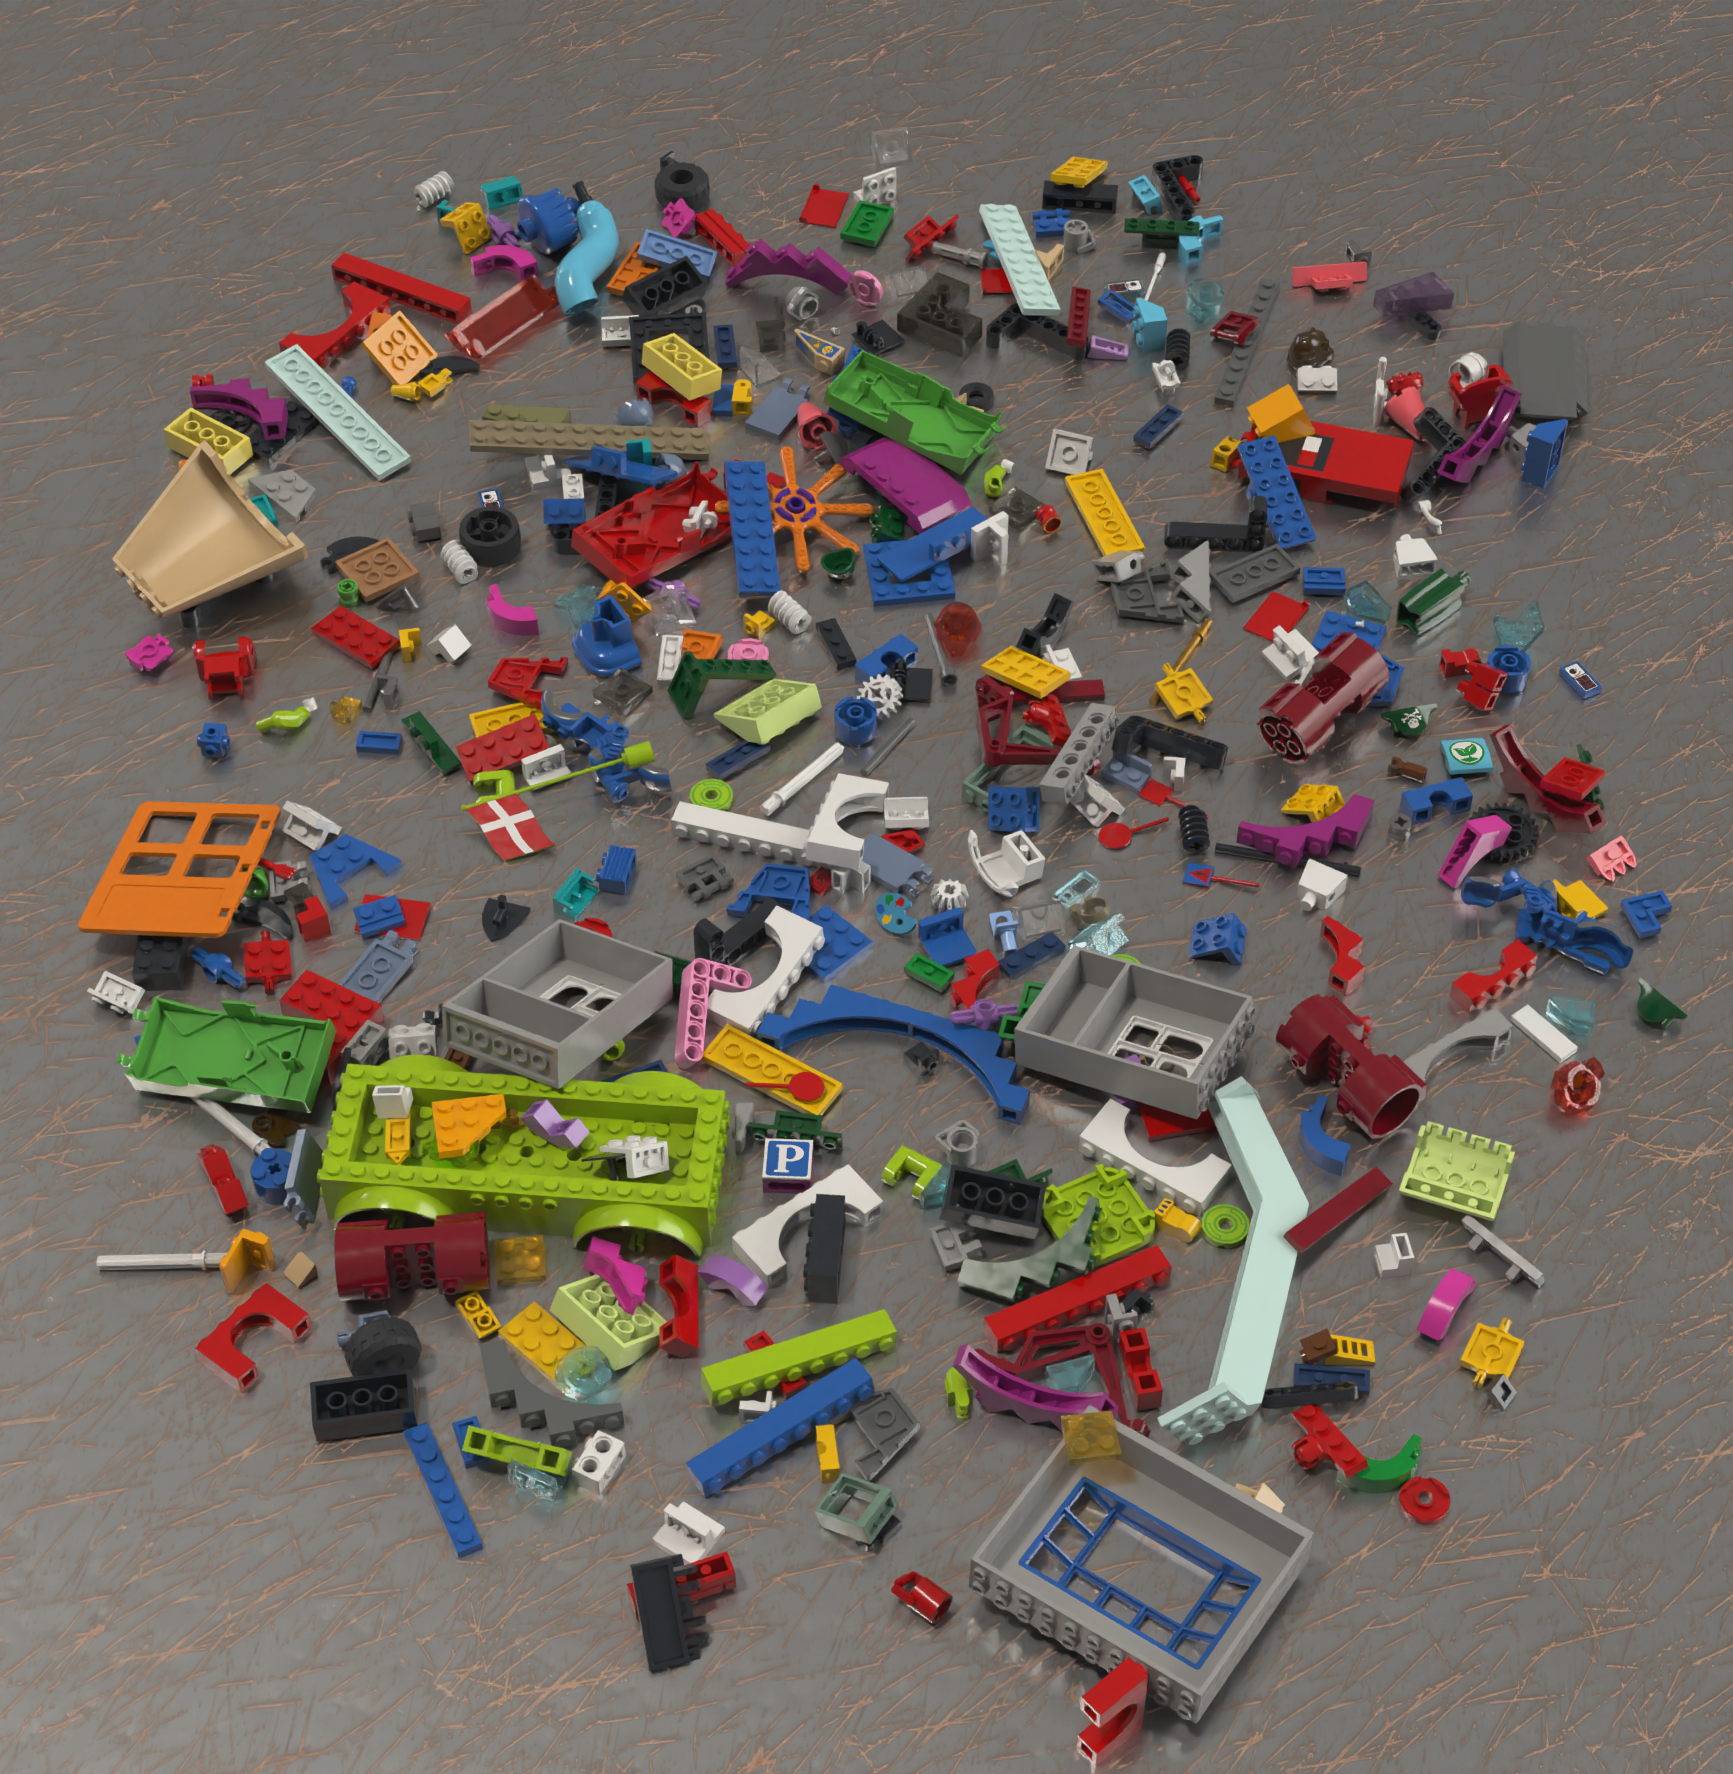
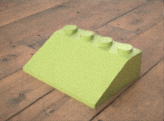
M774 678L713 715L715 719L748 742L763 745L768 743L774 736L783 734L787 728L798 725L800 720L805 717L813 716L815 711L822 708L816 684Z
M597 1274L559 1287L549 1310L614 1371L633 1364L659 1344V1327L667 1322L645 1301H643L641 1307H636L633 1315L626 1313L608 1282Z

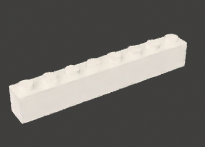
M681 801L671 819L672 835L801 863L807 866L819 868L822 866L827 869H832L835 866L806 860V851H803L805 838H809V830Z

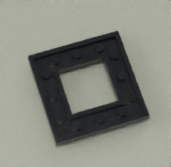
M706 312L629 317L633 383L650 371L642 364L643 344L650 341V336L688 333L689 345L709 359Z

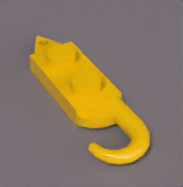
M411 1108L407 1118H388L386 1120L385 1155L386 1159H390L395 1165H401L406 1157H411Z

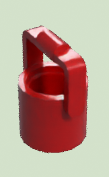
M914 1571L897 1578L891 1588L893 1594L906 1602L907 1606L932 1624H936L942 1619L953 1600L951 1594L927 1577L924 1578ZM914 1582L916 1586L911 1593L903 1588Z

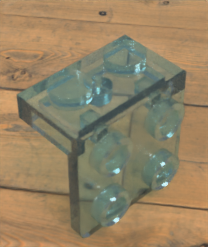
M585 584L579 585L574 588L572 593L559 596L557 601L553 603V606L557 609L568 610L576 629H579L595 615L593 602L598 601L597 598L603 588L585 586Z
M1535 600L1530 602L1516 620L1500 615L1493 619L1499 646H1516L1519 648L1518 651L1523 654L1543 634L1545 628L1539 604Z
M571 1457L566 1477L538 1471L512 1459L507 1466L509 1483L554 1503L572 1475L571 1467L575 1458Z

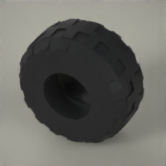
M686 162L672 163L661 169L655 178V195L657 201L665 208L670 202L676 204L682 198L686 205L694 211L703 206L709 198L710 184L708 175L701 167Z
M382 1317L367 1322V1324L359 1327L355 1333H352L344 1349V1357L352 1376L411 1369L412 1371L419 1361L422 1346L414 1327L408 1321L397 1317Z

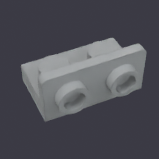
M1116 1294L1106 1295L1104 1325L1110 1329L1113 1347L1119 1346L1120 1331L1137 1329L1138 1315L1137 1312L1125 1313L1123 1303L1118 1302Z

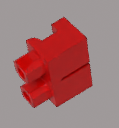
M1468 662L1465 672L1472 675L1471 681L1468 682L1462 679L1456 690L1464 695L1463 699L1483 711L1492 710L1499 695L1497 691H1501L1508 673L1497 670L1487 663Z

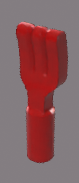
M260 858L258 866L274 871L277 877L284 880H290L291 876L294 875L293 873L297 871L294 867L275 864L264 858Z

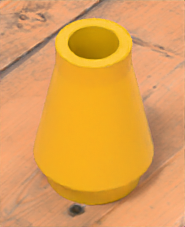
M415 382L392 385L391 395L414 402L421 397V387Z

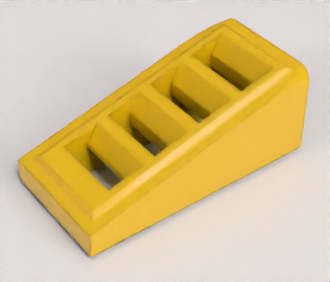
M1331 1335L1338 1353L1324 1359L1325 1365H1375L1373 1341ZM1352 1349H1357V1355L1353 1354ZM1362 1349H1367V1356H1362Z

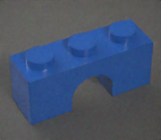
M899 634L855 664V679L864 686L863 682L869 683L871 676L877 679V675L880 674L884 678L885 675H888L887 666H895V662L898 659H904L907 663V668L918 662V646L904 635Z
M1462 777L1450 779L1445 782L1402 792L1400 809L1403 814L1410 817L1412 825L1431 820L1433 805L1445 807L1450 815L1469 811L1473 794Z

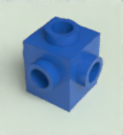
M205 722L202 733L197 737V746L200 747L202 756L223 758L225 750L229 749L230 737L228 736L226 724Z

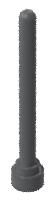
M927 612L925 620L942 669L939 675L941 683L947 687L953 686L958 680L956 672L949 667L933 615Z

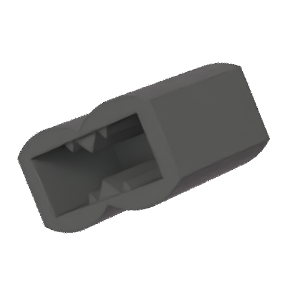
M434 501L410 505L411 511H407L409 523H413L410 524L412 536H416L417 541L441 538L440 523Z

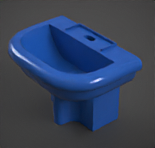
M610 595L593 602L595 615L591 617L590 621L579 628L572 640L574 652L585 668L592 674L610 677L642 665L638 648L633 641L631 620L614 597Z

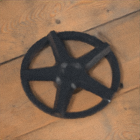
M221 409L210 416V418L236 430L235 427L246 425L239 431L242 434L247 432L251 425V419L246 414L244 415L247 420L236 421L235 416L238 411ZM231 411L229 415H225L222 418L215 417L222 412Z

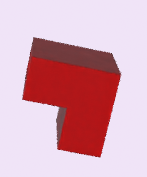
M317 895L304 900L306 911L297 914L296 918L299 933L304 942L328 934L331 930L328 914Z

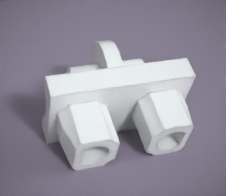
M1163 360L1161 364L1152 363V370L1163 395L1174 394L1175 388L1180 387L1181 384L1175 371L1174 363L1171 360Z
M702 501L699 507L690 508V519H684L682 523L685 533L701 529L702 537L706 528H715L719 519L715 512H709L707 507L708 501Z

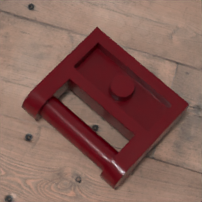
M1230 311L1211 329L1210 336L1213 339L1221 338L1242 345L1246 337L1260 324V321L1256 316ZM1224 330L1234 331L1237 333L1234 334L1230 332H1225Z

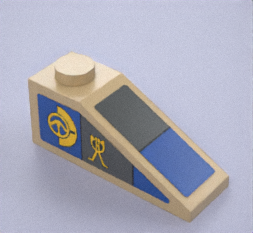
M799 329L794 330V346L815 369L833 376L845 364V348Z

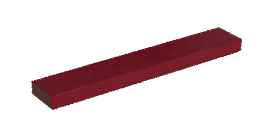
M1072 287L1066 345L1085 348L1090 289Z
M1102 679L1066 681L1049 693L1055 695L1059 702L1105 700ZM1002 686H1008L1013 690L1015 699L1012 705H1027L1029 701H1036V696L1014 686ZM976 692L978 708L989 704Z
M1375 1167L1288 1230L1283 1237L1301 1254L1388 1190L1393 1183Z

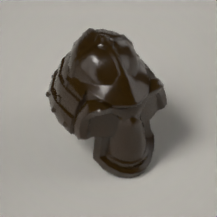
M1311 327L1306 332L1296 335L1288 350L1286 360L1291 368L1296 371L1302 366L1319 368L1333 358L1334 350L1330 347L1329 340L1326 339L1324 332Z

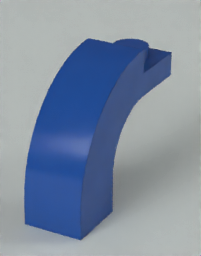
M1319 1095L1316 1104L1311 1103L1309 1111H1302L1299 1142L1304 1154L1312 1163L1329 1173L1342 1176L1349 1157L1351 1144L1335 1140L1323 1131L1321 1123L1326 1113L1328 1097Z

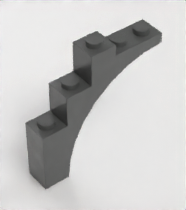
M504 1340L479 1344L491 1408L505 1407L516 1403L521 1428L536 1427L539 1424L546 1423L551 1446L567 1447L570 1444L576 1443L575 1434H588L595 1430L612 1429L619 1425H624L621 1402L596 1405L562 1400L532 1384L517 1369L509 1356Z

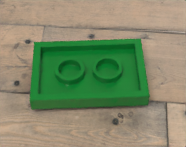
M859 200L840 233V239L876 247L894 215V208Z

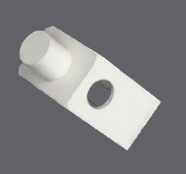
M1409 534L1402 535L1399 541L1395 543L1394 549L1397 579L1432 575L1436 572L1438 559L1425 539H1412Z
M1309 859L1298 885L1297 898L1301 900L1300 907L1305 911H1311L1314 906L1322 910L1327 909L1345 891L1348 875Z

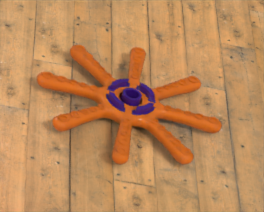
M782 447L780 449V458L786 486L783 489H777L767 483L773 533L775 534L778 530L785 529L793 534L797 571L806 573L810 569L804 538V531L806 530L818 532L839 549L852 548L857 555L859 547L824 524L820 517L825 515L870 517L872 512H874L873 506L868 503L823 504L819 502L817 497L841 479L847 471L840 464H836L810 489H802L796 483L794 451L791 447ZM728 501L716 502V512L721 515H729Z

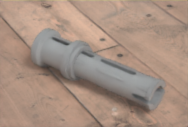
M934 242L932 246V253L962 260L966 265L973 264L979 266L980 269H985L988 263L989 255L986 252H975L972 248L964 250Z

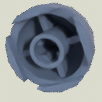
M642 398L643 401L638 402L637 399H633L621 405L617 409L619 413L617 415L614 413L613 415L616 424L621 426L651 427L654 421V412L649 400Z
M660 453L661 455L657 456L654 466L677 471V476L670 478V481L657 482L655 485L656 490L688 474V469H685L683 461L678 456L668 453Z

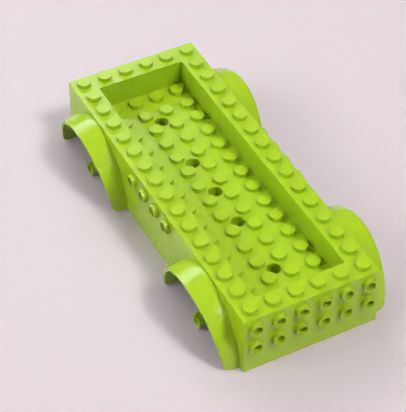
M418 1054L399 1056L384 1062L380 1066L347 1064L346 1072L341 1074L340 1085L342 1088L341 1092L336 1094L337 1109L331 1115L332 1130L327 1132L326 1142L328 1146L327 1150L324 1149L322 1152L323 1167L317 1173V1183L321 1184L320 1197L324 1198L328 1219H334V1230H336L342 1218L354 1212L384 1209V1213L392 1214L389 1230L404 1229L406 1217L409 1215L422 1216L435 1221L438 1215L485 1212L488 1231L573 1237V1247L577 1248L578 1241L586 1234L600 1229L622 1227V1231H631L628 1246L631 1251L636 1250V1244L638 1252L643 1251L645 1235L657 1232L681 1241L697 1257L701 1256L703 1247L711 1246L713 1227L716 1224V1207L719 1204V1187L722 1184L721 1171L725 1163L724 1151L728 1143L727 1129H730L731 1115H729L730 1101L726 1100L725 1090L703 1089L684 1077L660 1071L632 1073L617 1079L613 1083L571 1079L561 1088L557 1089L523 1075L471 1073L446 1059ZM405 1085V1087H411L414 1099L411 1105V1157H406L401 1165H395L390 1159H386L385 1133L386 1120L388 1118L378 1119L372 1097L375 1086ZM503 1094L506 1118L502 1122L497 1121L491 1127V1131L481 1141H475L469 1147L470 1150L464 1156L439 1159L431 1102ZM548 1100L564 1121L579 1118L589 1130V1133L577 1148H563L538 1136L520 1118L534 1102ZM632 1135H640V1139L655 1136L659 1141H667L669 1170L637 1178H627V1168L624 1167L618 1169L620 1181H611L606 1159L584 1162L581 1159L606 1153L600 1152V1146L608 1145L609 1140L622 1139L626 1141V1137Z

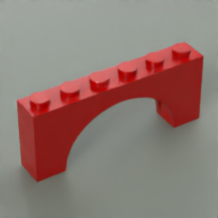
M353 281L342 290L344 307L352 312L343 325L328 333L313 336L298 335L291 332L279 342L280 352L297 344L315 363L324 369L368 332L373 312L391 313L389 298Z

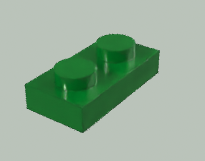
M916 953L904 966V973L941 993L954 979L955 972L919 953Z

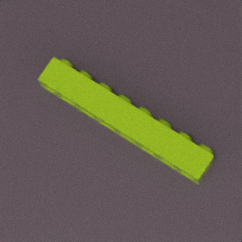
M882 1309L701 1368L700 1384L711 1406L719 1403L725 1404L732 1399L749 1396L765 1388H773L782 1381H795L801 1376L811 1373L816 1374L832 1366H841L854 1358L862 1359L878 1351H887L895 1346L897 1331L886 1310Z

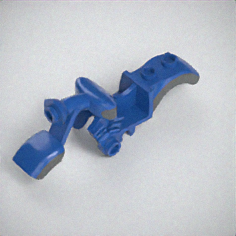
M544 690L541 700L542 723L547 728H551L558 733L562 739L571 741L576 748L587 743L592 749L588 754L590 768L622 758L621 753H625L624 748L627 747H623V745L629 738V731L625 726L619 725L617 720L613 724H607L606 722L610 719V715H605L599 719L589 712H581L570 703H565L561 710H559L554 705L551 691ZM622 762L591 772L593 780L596 783L602 782L610 792V797L614 803L623 801L629 793V784L638 780L644 786L654 791H672L667 769L655 767L648 763L625 771L627 766H624Z
M1514 867L1511 871L1507 870L1502 879L1504 886L1502 887L1501 883L1486 877L1471 876L1465 878L1461 890V899L1468 905L1488 908L1493 906L1496 901L1499 903L1521 894L1525 895V909H1519L1517 913L1516 940L1519 939L1522 943H1527L1532 938L1536 944L1539 942L1546 944L1547 949L1554 948L1582 962L1585 967L1602 975L1607 974L1610 962L1580 950L1588 949L1600 952L1618 969H1624L1629 965L1634 951L1625 933L1611 924L1599 922L1588 917V912L1583 911L1576 920L1559 914L1557 912V891L1554 882L1547 880L1536 887L1520 877L1519 872Z

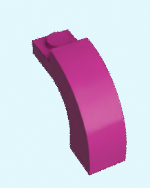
M510 245L489 246L484 248L485 253L470 257L471 270L474 276L494 270H508L513 272L521 282L538 277L537 261L529 252L519 247Z
M1451 1268L1432 1295L1416 1330L1437 1341L1445 1337L1460 1304L1466 1296L1474 1291L1477 1284L1474 1278L1464 1272Z

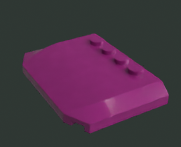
M887 436L840 458L839 464L852 476L859 473L909 517L907 523L919 534L972 506L965 488L932 460Z

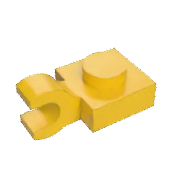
M445 368L437 375L431 373L419 381L418 384L424 393L433 397L446 388V385L453 382V379L449 377L452 373Z

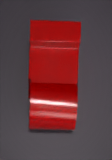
M1469 648L1461 652L1452 653L1450 649L1441 650L1439 666L1444 678L1468 675L1465 672L1468 662L1482 664L1476 649Z

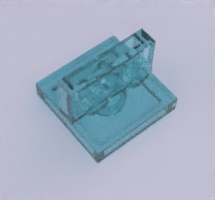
M1121 912L1108 915L1101 922L1091 924L1072 939L1068 945L1070 948L1076 945L1112 955L1129 941L1119 927V924L1125 918Z

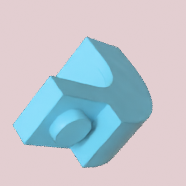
M1199 215L1188 220L1199 222V236H1179L1178 255L1184 265L1202 261L1203 245L1200 242L1201 240L1222 234L1224 219L1221 215L1203 219Z

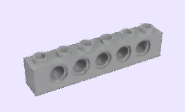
M1096 703L1089 705L1039 784L1042 801L1067 805L1071 797H1074L1076 789L1084 781L1086 773L1092 768L1096 757L1101 754L1103 746L1109 741L1111 733L1118 726L1119 717L1116 715L1115 706Z

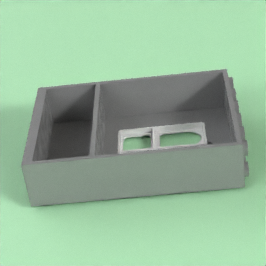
M559 919L442 1005L444 1045L559 1089L673 998L672 959ZM570 987H579L588 993L571 1008L549 1001L559 992ZM608 998L614 1000L600 1012L587 1008L589 1004L598 999Z
M1073 945L1014 1029L1015 1061L1018 1065L1198 1119L1201 1112L1206 1111L1209 1099L1218 1090L1219 1083L1226 1079L1229 1067L1234 1066L1238 1053L1243 1052L1248 1037L1251 1038L1255 1030V1025L1252 1024L1255 1014L1253 997ZM1135 1026H1141L1159 1033L1151 1047L1125 1041V1039ZM1169 1036H1174L1199 1044L1203 1052L1199 1057L1188 1060L1159 1051L1162 1045L1157 1044H1164ZM1123 1049L1140 1055L1143 1054L1146 1057L1153 1058L1154 1061L1151 1066H1146L1116 1057L1115 1054L1118 1050ZM1164 1063H1170L1184 1068L1188 1075L1186 1078L1160 1070Z

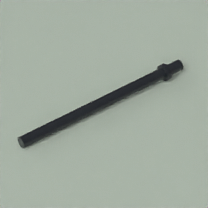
M1216 843L1215 846L1216 852L1275 861L1276 857L1274 854L1257 849ZM1301 857L1298 865L1306 867L1308 860L1311 858ZM1311 859L1344 874L1360 876L1361 867L1348 865V862L1341 864Z

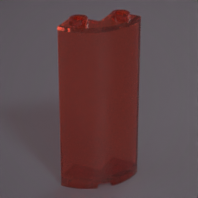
M533 274L446 332L445 336L460 352L464 350L468 353V357L481 359L557 307L559 301L554 286L544 289L540 279Z

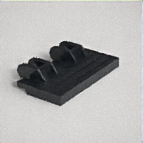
M681 1553L631 1564L630 1571L648 1670H657L700 1658L699 1647L687 1648V1645L708 1640L709 1633L698 1632L685 1636L684 1629L702 1626L706 1623V1616L693 1617L689 1594L678 1596L679 1593L698 1589L700 1582L697 1580H690L679 1584L675 1582V1577L695 1573L697 1565H684Z

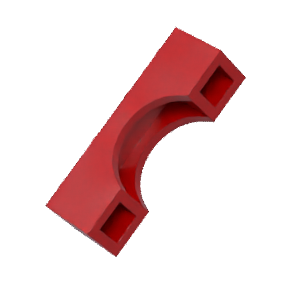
M651 370L636 382L637 398L641 400L646 398L651 405L659 402L675 403L682 408L683 421L697 428L712 416V400L704 396L688 400Z
M1517 939L1502 949L1499 960L1501 970L1492 975H1477L1467 972L1452 982L1450 998L1467 1013H1471L1475 1009H1481L1487 1001L1497 998L1508 987L1515 986L1521 978L1530 976L1536 969L1537 955Z
M674 1255L660 1264V1286L666 1291L673 1303L674 1318L659 1327V1348L682 1359L697 1350L699 1344L698 1265L678 1255Z

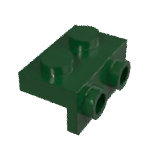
M880 505L876 511L872 512L869 519L872 543H879L881 540L887 542L903 540L901 513Z

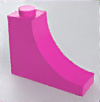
M1497 815L1466 821L1438 876L1452 888L1459 887L1466 874L1484 855L1504 844L1512 827Z

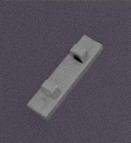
M1467 1214L1461 1220L1464 1224V1229L1474 1236L1468 1243L1469 1248L1478 1254L1486 1246L1508 1263L1511 1267L1505 1275L1513 1284L1522 1276L1537 1288L1545 1282L1541 1271L1472 1216Z

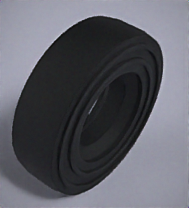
M968 383L960 389L959 396L967 393L966 405L974 406L986 411L993 405V390L984 383ZM981 395L984 398L980 400L970 399L969 396Z

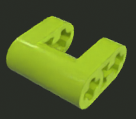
M509 770L480 772L473 777L475 791L479 793L496 792V795L479 797L475 803L516 790L514 774Z
M903 1145L885 1166L881 1175V1181L894 1186L904 1172L908 1171L919 1177L912 1189L911 1195L924 1202L942 1179L945 1166Z

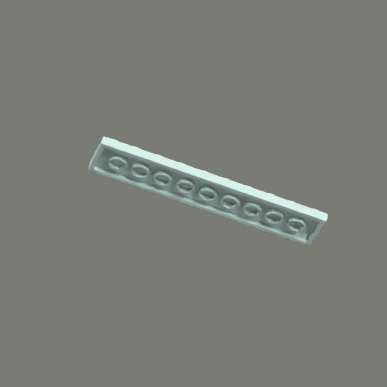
M981 204L979 212L1022 315L1059 316L1061 309L1039 258L1035 253L1017 207L1010 204Z
M297 344L265 361V367L379 481L412 462L411 456Z

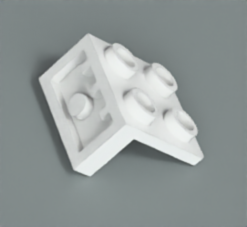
M895 167L864 177L863 189L854 192V199L857 202L861 200L874 204H882L896 199L897 170Z
M640 1135L627 1136L626 1141L622 1139L609 1140L608 1145L600 1146V1152L625 1154L627 1178H637L669 1170L667 1141H659L655 1136L640 1139Z

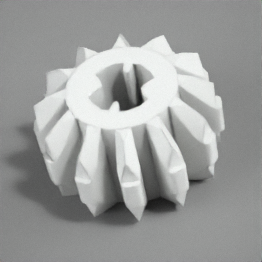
M949 878L945 882L941 879L939 884H934L930 899L932 900L933 908L939 909V912L943 913L946 910L958 907L961 910H965L969 894L965 884H960L959 880L953 882Z

